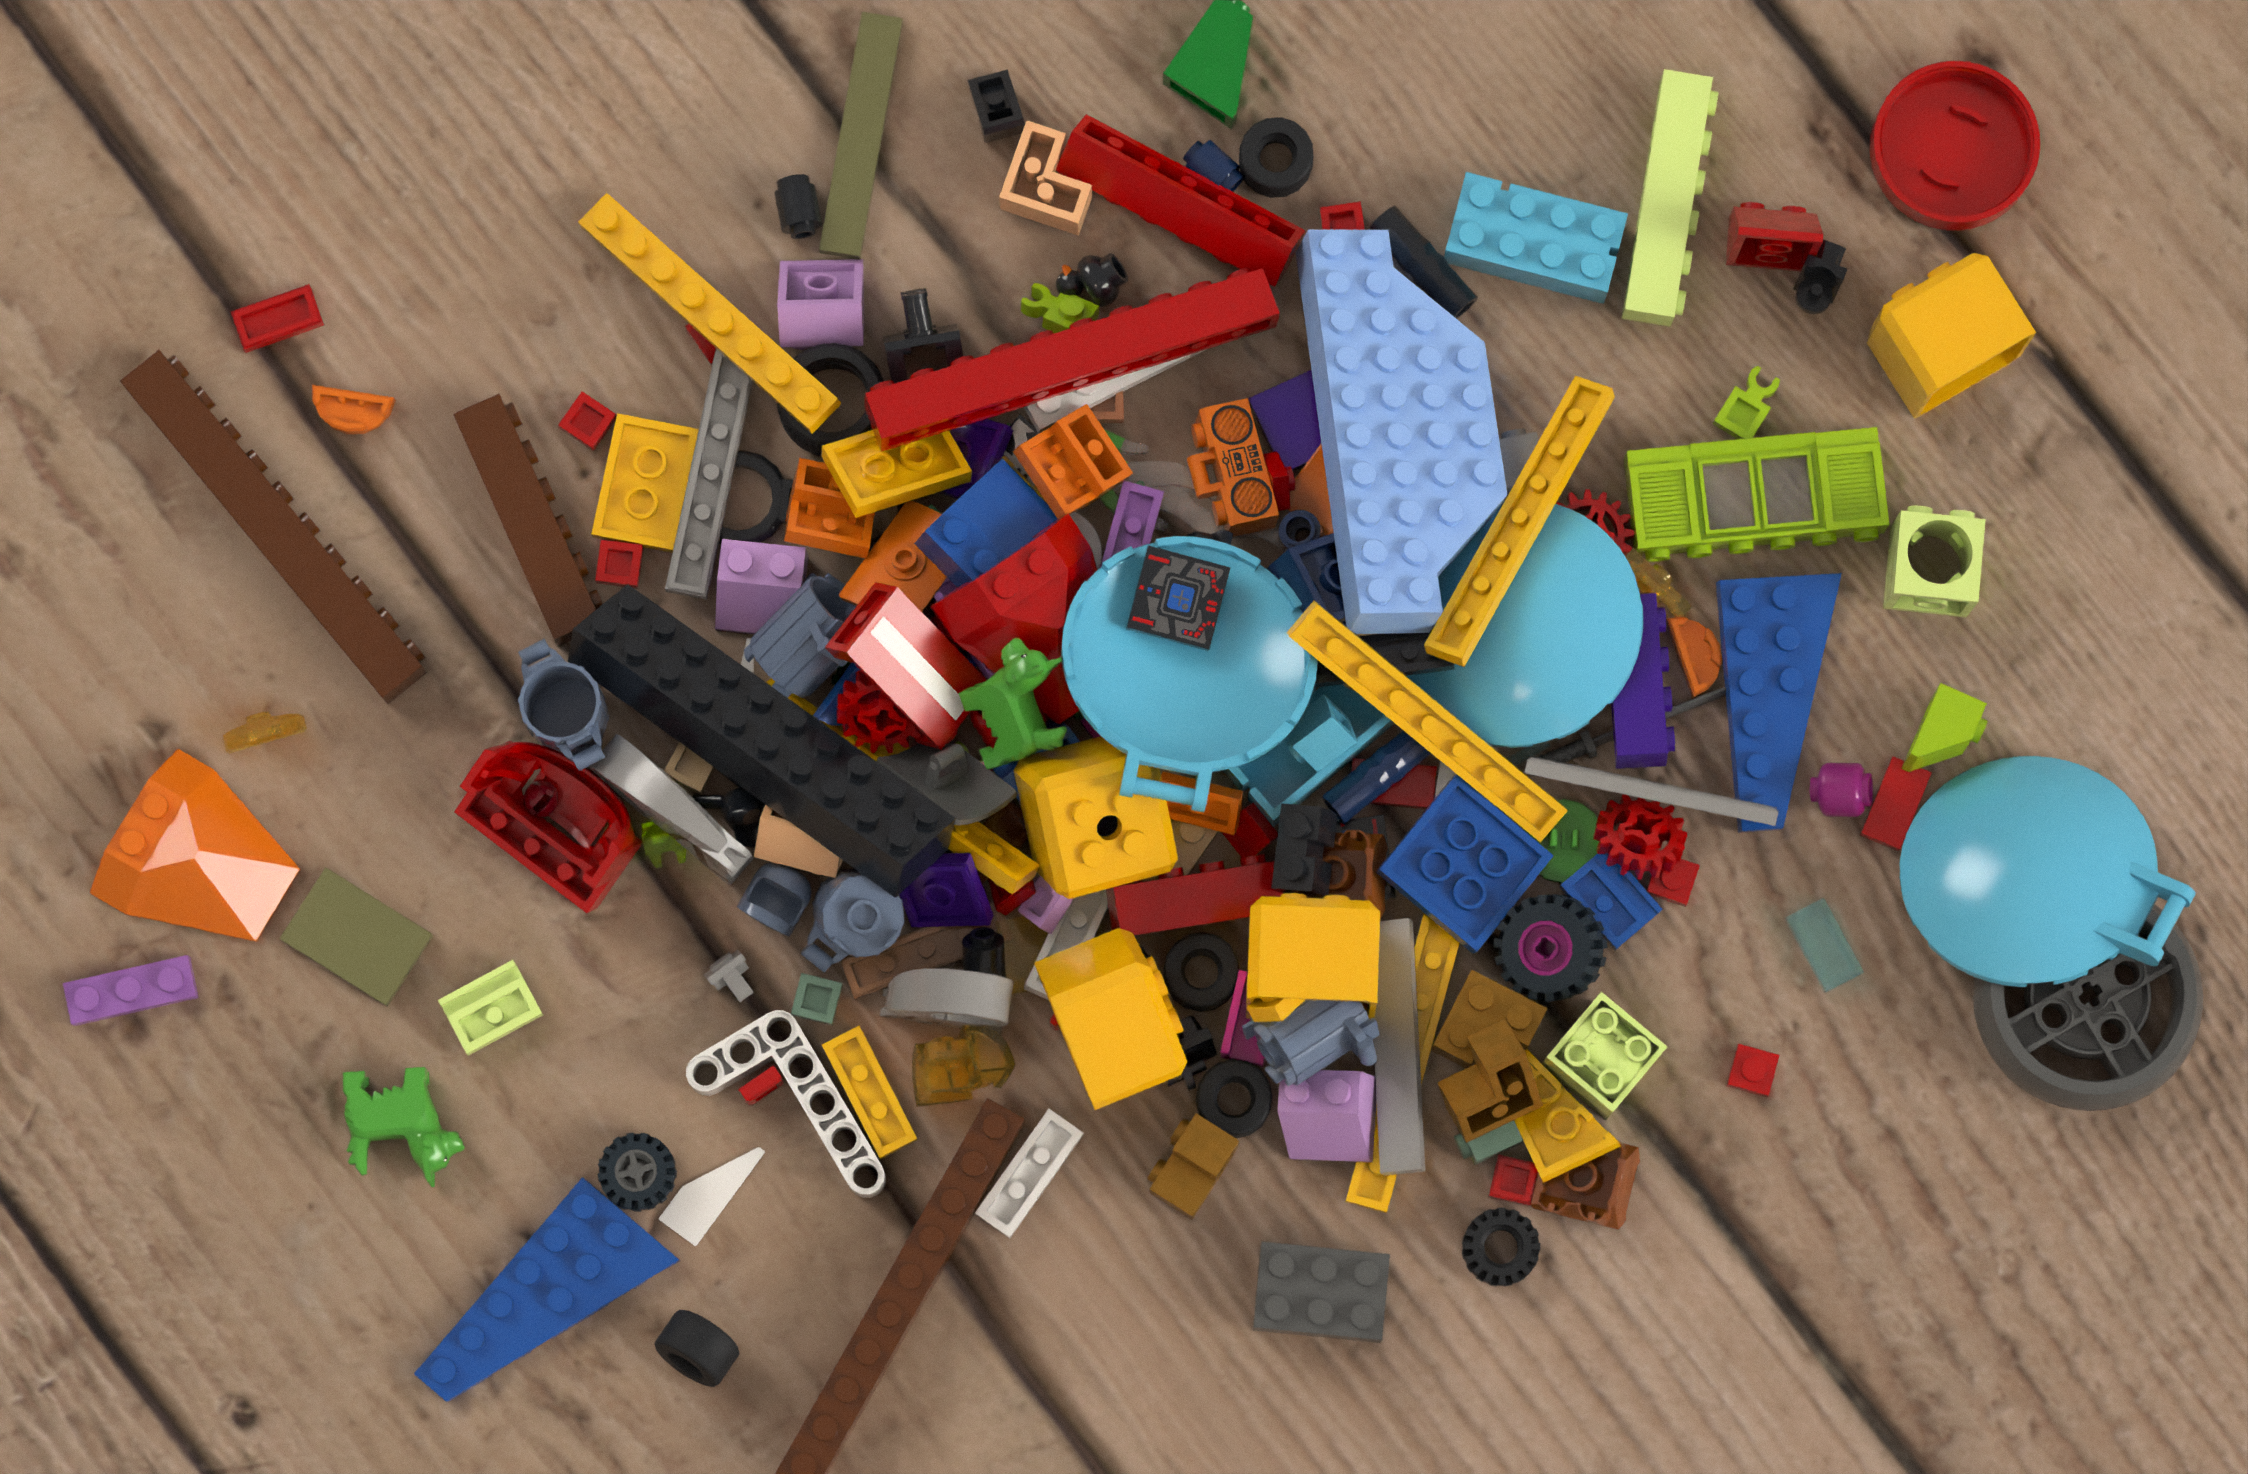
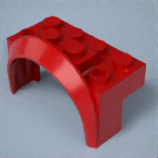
M507 741L503 744L484 749L459 786L467 793L454 813L587 914L599 907L643 843L641 839L635 836L625 805L608 784L587 767L578 771L575 763L567 759L563 753L543 745ZM541 769L533 782L547 781L554 785L558 792L557 807L548 817L569 832L581 845L573 842L542 817H536L526 809L522 789L535 770ZM545 793L535 807L540 808L550 796ZM609 824L608 828L605 830V832L603 833V835L601 836V838L599 839V841L596 843V841L598 840V838L600 837V835L602 834V832L604 831V829H605V828L607 827V825Z

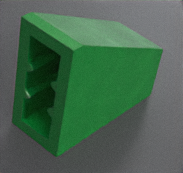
M1214 0L1164 71L1163 85L1232 129L1237 120L1253 26V15L1249 13L1251 11L1250 8L1241 0Z

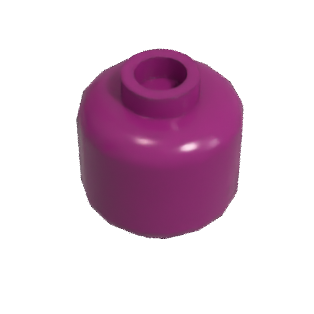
M1825 763L1821 766L1818 777H1811L1810 779L1811 802H1818L1821 813L1826 817L1860 816L1863 814L1866 806L1872 805V774L1865 773L1860 763Z

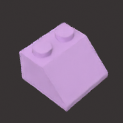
M863 259L780 261L777 301L780 347L804 350L816 345L830 343L851 347L863 346Z
M722 539L717 576L715 630L755 634L804 584L808 565L806 547Z
M1320 1070L1299 1085L1292 1084L1287 1086L1285 1080L1279 1082L1278 1115L1289 1158L1292 1160L1373 1162L1377 1102L1375 1076L1362 1071Z

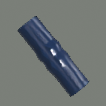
M1403 730L1387 744L1380 747L1371 757L1361 762L1354 771L1321 798L1330 811L1338 814L1337 819L1342 824H1345L1377 797L1384 794L1393 784L1402 780L1409 771L1432 753Z

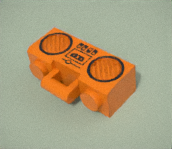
M1248 398L1199 409L1196 423L1191 424V431L1195 447L1197 449L1203 448V453L1187 457L1197 499L1217 496V501L1212 502L1215 523L1217 526H1223L1224 530L1233 533V537L1275 528L1279 512ZM1212 464L1217 483L1210 484L1206 465Z

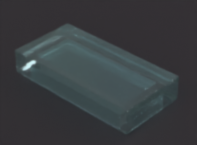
M1824 898L1785 918L1825 993L1864 973Z

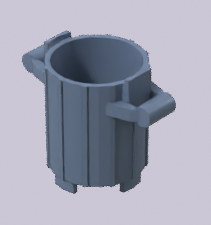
M814 573L809 574L804 584L753 635L750 644L744 649L746 661L750 662L755 657V660L762 669L775 681L772 687L787 698L791 694L801 698L810 696L839 666L842 667L848 662L834 658L825 648L830 639L856 608L855 605L845 602L839 597V593L845 584L829 573L824 578L818 577Z
M545 638L519 651L518 653L522 659L521 670L524 684L518 698V703L520 705L522 721L532 737H535L540 745L563 753L567 759L575 763L578 771L606 758L601 747L610 716L605 702L606 698L598 683L594 681L584 667L566 662L554 649L548 646ZM548 655H551V656H549V657H547V658H545V659H543V660H541V661H539V662H537V663H535V664H533V665H531V666L528 667V665H530V664H532V663H534V662H536V661H538V660H540V659H542V658H544V657H546V656H548Z
M856 869L839 870L836 878L828 877L824 882H821L815 894L814 901H812L814 924L808 935L807 945L802 950L801 955L823 973L832 964L838 963L849 954L856 958L880 955L881 952L895 944L904 925L902 899L899 896L893 897ZM817 938L820 939L836 953L833 957L829 956L814 941Z
M1305 1000L1283 1021L1254 1022L1251 1017L1250 1021L1242 1026L1247 1040L1256 1036L1258 1048L1270 1065L1265 1068V1072L1276 1084L1285 1080L1287 1086L1292 1084L1299 1085L1349 1051L1355 1053L1365 1066H1371L1377 1061L1373 1039L1380 1035L1377 1021L1374 1017L1369 1019L1361 1002Z

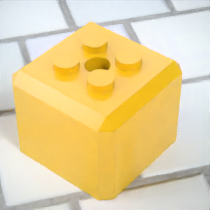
M1972 253L1953 265H1950L1949 262L1943 263L1927 274L1929 279L1919 285L1914 286L1913 283H1910L1900 288L1891 295L1893 300L1883 305L1870 329L1867 344L1913 418L1924 415L2015 361L2022 355L2036 334V331L1988 256Z
M1102 736L1033 754L1019 760L1013 770L1032 860L1040 865L1037 873L1058 894L1067 899L1168 873L1178 860L1166 800L1133 794L1132 798L1120 796L1119 791L1126 754L1111 745ZM1139 764L1137 777L1162 782L1160 768ZM1105 816H1116L1118 825L1115 832L1109 836L1098 835V822Z
M1285 893L1281 897L1261 896L1250 906L1246 1018H1251L1247 1007L1257 998L1361 1002L1369 1019L1375 1018L1378 993L1380 911L1371 901L1350 900L1348 896L1327 895L1324 896V899L1307 898L1306 895L1298 893Z
M1117 928L1034 962L1068 1050L1094 1110L1182 1074L1187 1059L1177 1034L1184 1030L1175 1008H1173L1167 995L1169 992L1160 970H1158L1152 956L1145 958L1132 932Z

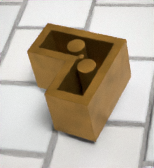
M1471 969L1431 1051L1464 1068H1468L1471 1066L1474 1058L1467 1036L1503 1019H1506L1521 1046L1526 1050L1548 1008Z
M1506 1019L1467 1036L1475 1064L1437 1082L1445 1107L1466 1143L1543 1107L1526 1052Z
M1195 1113L1191 1121L1185 1118L1181 1120L1170 1138V1144L1174 1146L1170 1158L1167 1162L1160 1158L1147 1180L1153 1183L1149 1189L1150 1194L1191 1220L1194 1219L1239 1146L1238 1139Z

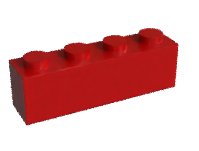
M1265 854L1240 858L1241 866L1226 869L1224 860L1199 864L1200 873L1184 875L1183 867L1172 868L1170 872L1158 875L1159 879L1144 882L1138 880L1106 889L1112 930L1121 928L1132 932L1134 935L1250 917V906L1261 896L1281 897L1284 894L1271 888L1275 861L1266 862Z

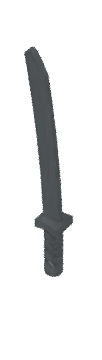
M1726 687L1672 706V712H1665V718L1668 719L1725 697ZM1585 730L1580 733L1581 740L1571 742L1539 757L1564 763L1581 757L1586 753L1589 758L1598 756L1596 747L1613 741V730L1591 738L1589 731Z

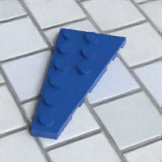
M1842 573L1730 579L1716 582L1735 799L1774 806L1778 809L1775 826L1737 818L1738 833L1773 831L1783 829Z
M582 1177L414 1374L442 1399L449 1402L491 1377L495 1372L527 1355L546 1341L555 1338L598 1312L630 1290L644 1284L653 1276L680 1262V1260Z

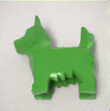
M1014 638L1003 648L1001 653L1003 668L999 669L985 682L976 684L958 693L964 710L982 711L983 720H986L987 728H991L992 736L997 737L994 748L987 746L979 750L987 770L1008 764L1011 761L1027 758L1041 749L1053 750L1055 747H1061L1067 732L1065 726L1047 729L1033 694V690L1040 686L1050 672L1063 661L1062 658L1048 660L1041 651L1029 650L1019 638Z
M405 1068L402 1088L393 1086L391 1090L385 1087L383 1088V1093L374 1091L372 1096L365 1091L369 1086V1077H365V1071L343 1072V1092L347 1097L344 1113L351 1135L347 1152L352 1153L348 1163L349 1165H355V1168L362 1176L367 1174L368 1149L371 1141L406 1139L413 1160L422 1169L424 1177L431 1187H435V1173L447 1167L452 1155L464 1150L465 1146L460 1134L456 1131L442 1129L439 1123V1116L428 1091L430 1079L427 1068Z

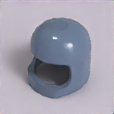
M769 862L757 870L737 908L767 927L790 937L811 899V886L807 878L795 868Z

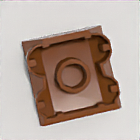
M1347 830L1344 833H1336L1334 848L1324 847L1323 861L1332 864L1329 895L1348 896L1350 900L1371 901L1380 911V918L1386 910L1385 880L1376 871L1386 860V852L1388 851L1384 834H1367L1361 830ZM1307 897V898H1315V899H1324V898H1319V897Z
M1619 1141L1620 1147L1544 1183L1538 1173L1531 1202L1532 1209L1619 1230L1626 1221L1629 1199L1637 1166L1640 1163L1639 1147Z

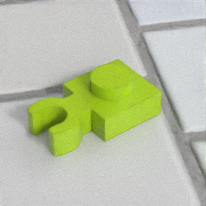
M1034 283L1031 289V297L1039 301H1031L1025 297L1021 299L1020 311L1031 318L1043 317L1042 328L1052 330L1054 333L1069 329V326L1078 320L1092 318L1093 321H1096L1099 317V305L1076 295L1060 293L1058 297L1051 295L1050 290L1046 286L1039 283Z
M1759 366L1754 367L1748 375L1746 382L1748 390L1745 392L1735 386L1713 422V425L1736 439L1754 437L1771 409L1762 400L1774 395L1780 384V379L1775 377L1770 386H1759L1756 382V377L1761 370Z

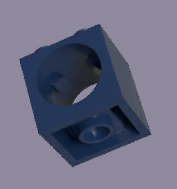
M1334 533L1288 549L1266 568L1278 579L1282 577L1293 589L1302 603L1300 607L1302 613L1313 601H1316L1346 626Z

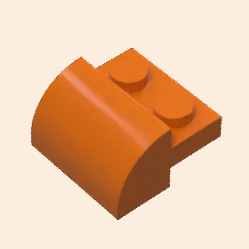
M1087 404L1061 418L1050 428L1022 443L1012 451L1057 519L1066 513L1071 515L1079 509L1086 508L1133 474Z
M799 457L785 521L787 523L784 541L866 559L870 549L875 512L855 518L826 464Z

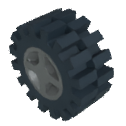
M626 1133L624 1137L615 1138L613 1143L609 1147L606 1146L603 1150L604 1155L598 1162V1180L605 1195L619 1207L634 1212H641V1210L645 1209L651 1210L660 1202L663 1203L667 1199L666 1197L669 1192L673 1191L675 1186L674 1180L677 1178L675 1160L669 1149L656 1137L654 1138L646 1133Z

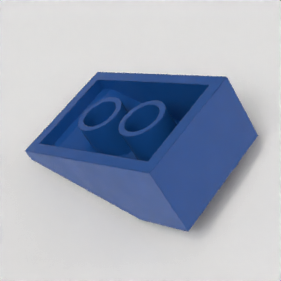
M1002 458L932 523L914 544L958 588L964 583L973 581L1033 540L1032 536L1056 521L1057 517L1049 505Z

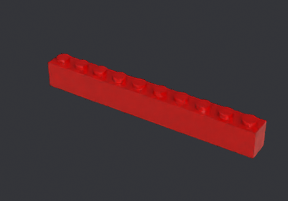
M1244 268L1229 274L1226 280L1212 284L1211 281L1196 283L1188 288V292L1175 296H1172L1171 293L1157 295L1150 299L1147 305L1134 309L1131 305L1119 307L1111 311L1108 317L1093 321L1092 318L1078 320L1072 323L1069 329L1054 333L1052 330L1039 332L1029 339L1030 341L1016 346L1013 343L998 345L990 350V354L975 359L972 355L957 358L950 363L949 367L934 371L933 368L921 369L913 373L910 379L898 383H894L892 380L880 382L872 386L870 392L865 393L864 407L880 452L1052 397L1276 328L1280 312L1263 268L1252 272L1249 268Z

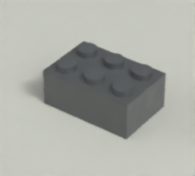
M1261 1242L1253 1331L1381 1343L1390 1254Z

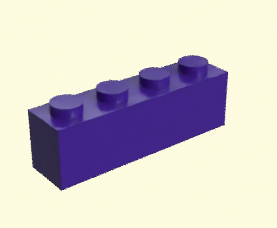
M1656 593L1640 594L1643 605V634L1638 658L1625 686L1611 703L1615 769L1666 766L1668 752H1675L1674 726L1666 727L1665 712H1672L1671 686L1663 687L1662 672H1669L1668 647H1660L1659 632H1666L1665 607H1657Z

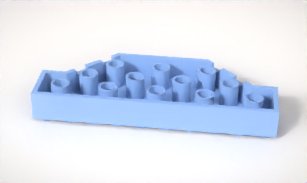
M1308 229L1296 251V260L1346 627L1355 634L1429 633L1443 613L1438 576L1455 560L1480 529L1488 523L1507 496L1485 342L1394 268L1388 230Z

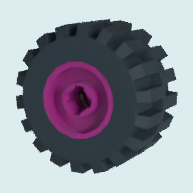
M1557 894L1538 895L1537 897L1527 898L1520 901V905L1512 907L1507 912L1509 915L1507 919L1501 921L1497 928L1501 932L1499 938H1494V947H1498L1499 956L1494 957L1496 965H1501L1504 971L1501 973V976L1505 982L1510 981L1514 985L1513 990L1519 994L1524 993L1528 995L1529 999L1536 1001H1558L1573 998L1572 996L1583 993L1588 989L1587 986L1598 979L1600 976L1598 971L1600 967L1605 966L1607 958L1603 957V951L1608 946L1607 939H1603L1601 933L1604 927L1601 922L1595 920L1593 917L1595 913L1590 907H1584L1581 905L1582 902L1575 898H1568L1565 895Z

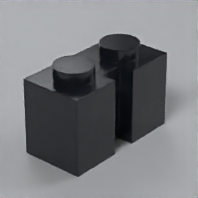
M1281 804L1272 889L1282 893L1304 894L1307 897L1324 898V896L1329 895L1332 864L1323 861L1324 847L1334 848L1338 814L1319 806Z

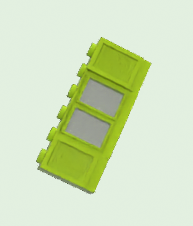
M1877 427L1626 451L1623 459L1629 514L1631 516L1630 524L1631 530L1635 532L1632 539L1634 557L1645 556L1646 562L1666 561L1670 559V554L1687 552V558H1702L1712 555V550L1727 548L1729 554H1744L1754 551V546L1769 544L1771 550H1786L1796 547L1795 542L1811 540L1812 546H1828L1836 544L1837 538L1853 537L1854 542H1870L1879 539V534H1884L1890 525Z

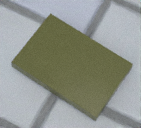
M325 867L279 939L388 1007L434 935Z

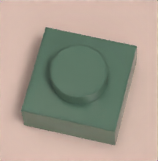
M801 973L791 1015L833 1026L843 983Z

